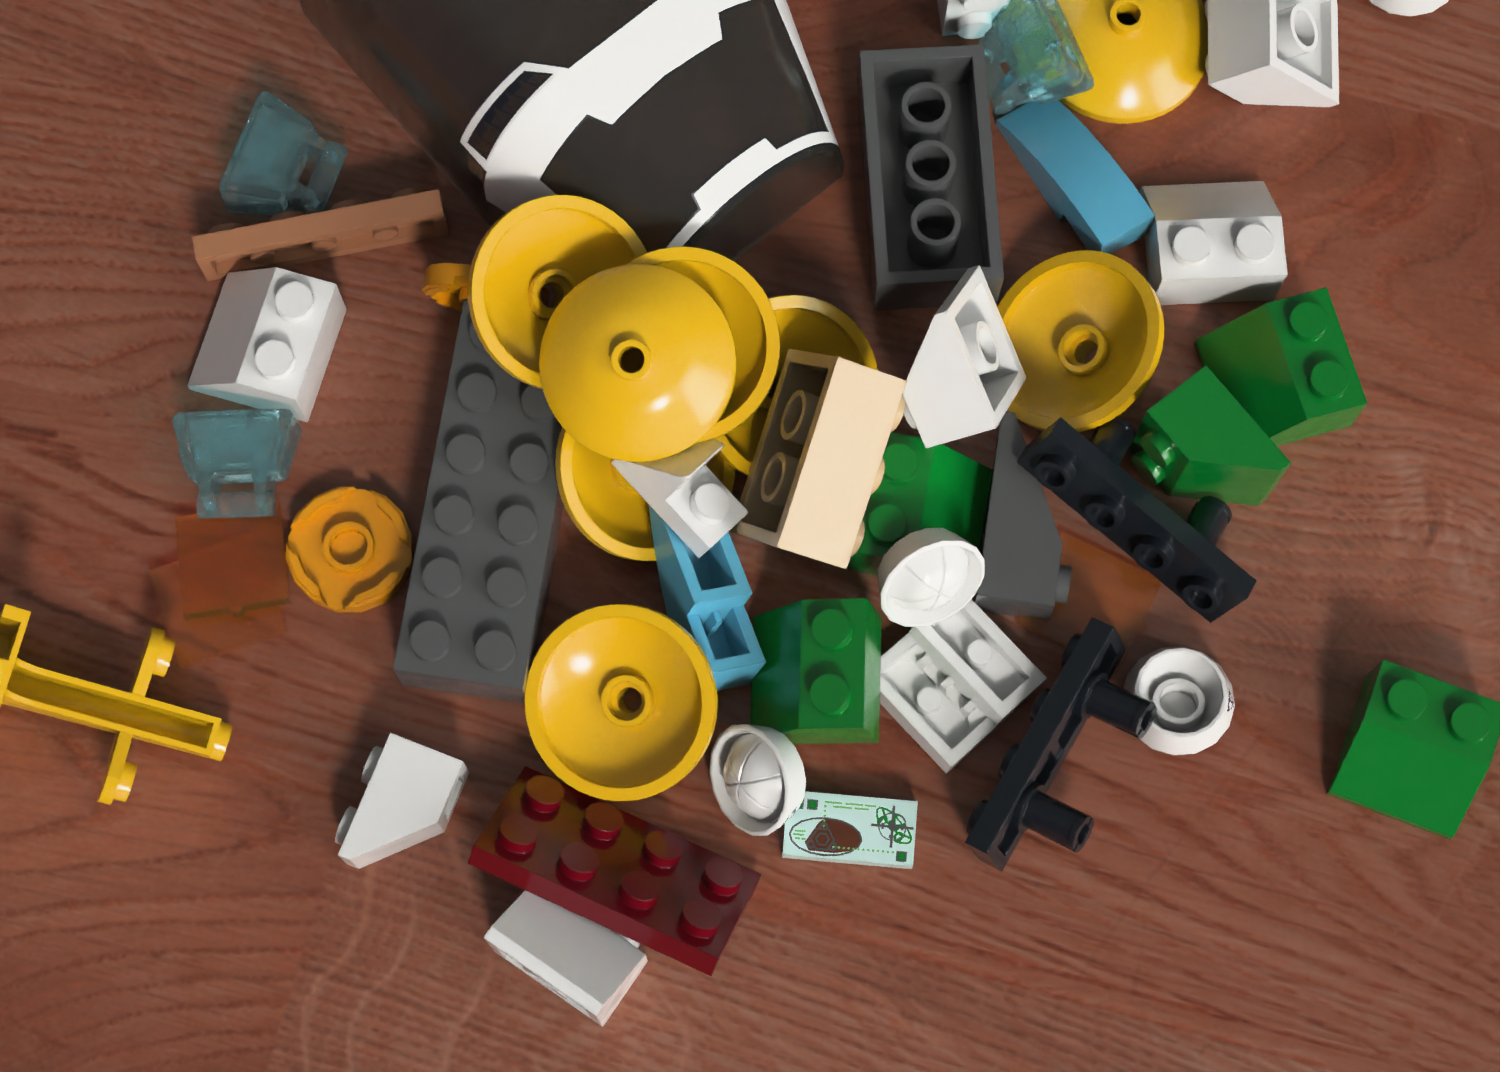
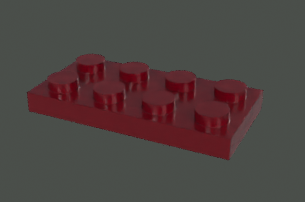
M527 766L524 767L473 844L468 864L709 976H712L762 875L733 860L681 838L672 832L620 810L613 805L579 792Z

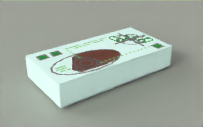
M805 791V796L799 809L785 822L782 858L912 869L918 801Z

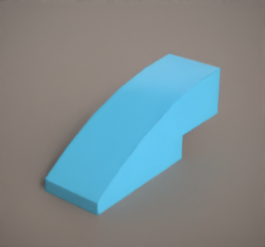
M1046 92L996 120L997 128L1059 222L1067 219L1087 250L1113 254L1149 233L1155 214L1108 151L1083 123L1052 94Z
M649 505L654 550L667 616L684 627L700 645L712 668L717 691L750 684L766 661L744 606L752 595V590L729 531L704 555L698 558Z

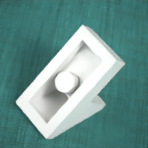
M711 439L699 442L679 454L656 461L628 462L614 459L611 464L698 558L704 555L749 513L706 466L725 446L719 440Z

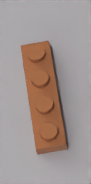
M412 187L397 191L389 199L368 203L360 199H349L334 204L330 210L317 213L282 212L272 216L269 222L249 226L239 223H224L212 227L208 234L192 236L195 259L208 282L226 278L227 273L273 267L280 268L450 235L440 190L427 191L424 188Z

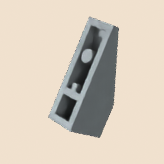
M1006 412L1000 421L981 552L985 559V576L976 593L975 603L983 612L1050 621L1055 602L1067 603L1072 566L1060 564L1063 545L1040 482L1017 463L1018 458L1027 445L1015 413Z

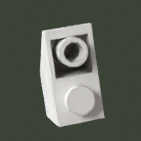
M390 733L384 748L375 746L366 761L361 782L368 784L358 809L349 806L341 819L335 837V843L342 845L338 856L347 865L360 869L444 833L470 773L462 760Z

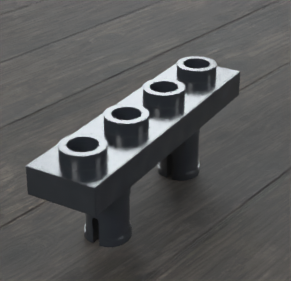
M1117 416L1109 422L1098 426L1090 440H1087L1060 417L1025 447L1017 460L1020 466L1207 621L1213 622L1249 597L1257 580L1216 547L1222 533L1232 518V512L1228 505L1219 498L1204 496L1199 502L1197 501L1185 521L1123 470L1119 464L1136 437V432L1128 421Z
M1091 617L1082 634L1076 633L1070 639L1062 656V671L1052 688H1045L1039 694L1030 714L1032 724L1020 745L1017 743L1013 744L1002 759L998 773L1000 780L988 801L982 800L975 807L969 818L966 845L980 861L1001 872L1023 833L1028 829L1076 853L1086 844L1094 826L1093 818L1047 795L1046 792L1087 719L1093 716L1138 739L1143 738L1152 725L1157 710L1156 705H1154L1155 703L1109 682L1126 651L1115 627Z

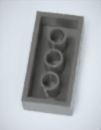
M984 44L860 51L857 92L873 310L941 307L967 269L980 265L994 301L997 304L1004 280Z

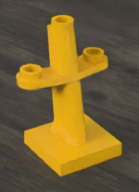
M8 604L4 605L0 613V707L1 704L115 733L100 784L97 802L111 805L113 799L126 802L137 770V764L126 761L132 738L221 762L229 743L232 724L223 722L218 717L145 697L152 674L164 677L173 655L176 640L164 637L165 630L156 627L150 628L129 692L43 669L19 659L17 655L31 611Z

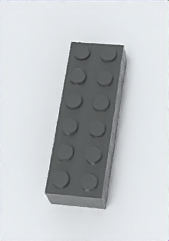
M463 301L393 670L404 686L525 704L527 678L539 648L564 508L557 485L555 467L556 448L562 426L552 413L543 389L530 386L512 377L491 358L474 329L468 301Z

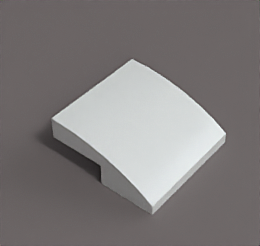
M971 599L963 609L943 621L928 626L911 627L908 634L881 656L880 704L947 774L1046 681L1047 677Z

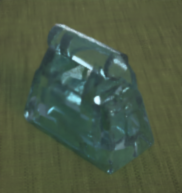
M1010 0L993 18L992 27L984 34L978 44H984L988 99L995 114L1008 113L1017 105L1033 101L1045 104L1088 91L1094 86L1092 74L1058 0ZM1007 61L1010 71L1004 75L1000 63Z
M261 91L257 96L219 183V191L224 206L228 212L240 214L276 215L285 212L287 209L305 211L309 214L322 212L325 209L349 151L337 142L326 141L320 137L309 119L269 91ZM308 162L316 164V167L306 187L299 183V180Z
M285 408L176 413L172 417V423L179 446L178 454L187 472L186 476L191 482L197 483L199 488L196 501L198 518L275 516L277 482L284 481L289 476L302 434V428L293 413ZM253 483L254 492L221 493L222 484Z

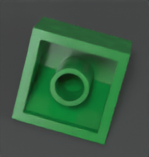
M1327 287L1268 302L1196 339L1194 342L1202 368L1205 365L1208 366L1276 446L1349 427L1368 404Z
M1207 365L1146 411L1136 432V437L1129 447V450L1133 453L1131 461L1139 475L1152 486L1159 484L1169 496L1192 499L1213 496L1226 503L1258 506L1268 498L1292 464Z
M891 432L882 457L885 462L883 479L878 489L870 495L864 513V538L858 551L850 557L846 570L878 576V568L888 550L908 534L925 528H945L956 533L979 550L993 470L943 444L925 448L920 437Z
M867 598L800 600L754 616L753 629L766 663L752 679L750 725L771 727L783 733L793 744L879 743L882 616Z
M1383 659L1365 676L1326 794L1446 839H1452L1490 767L1500 736V702Z

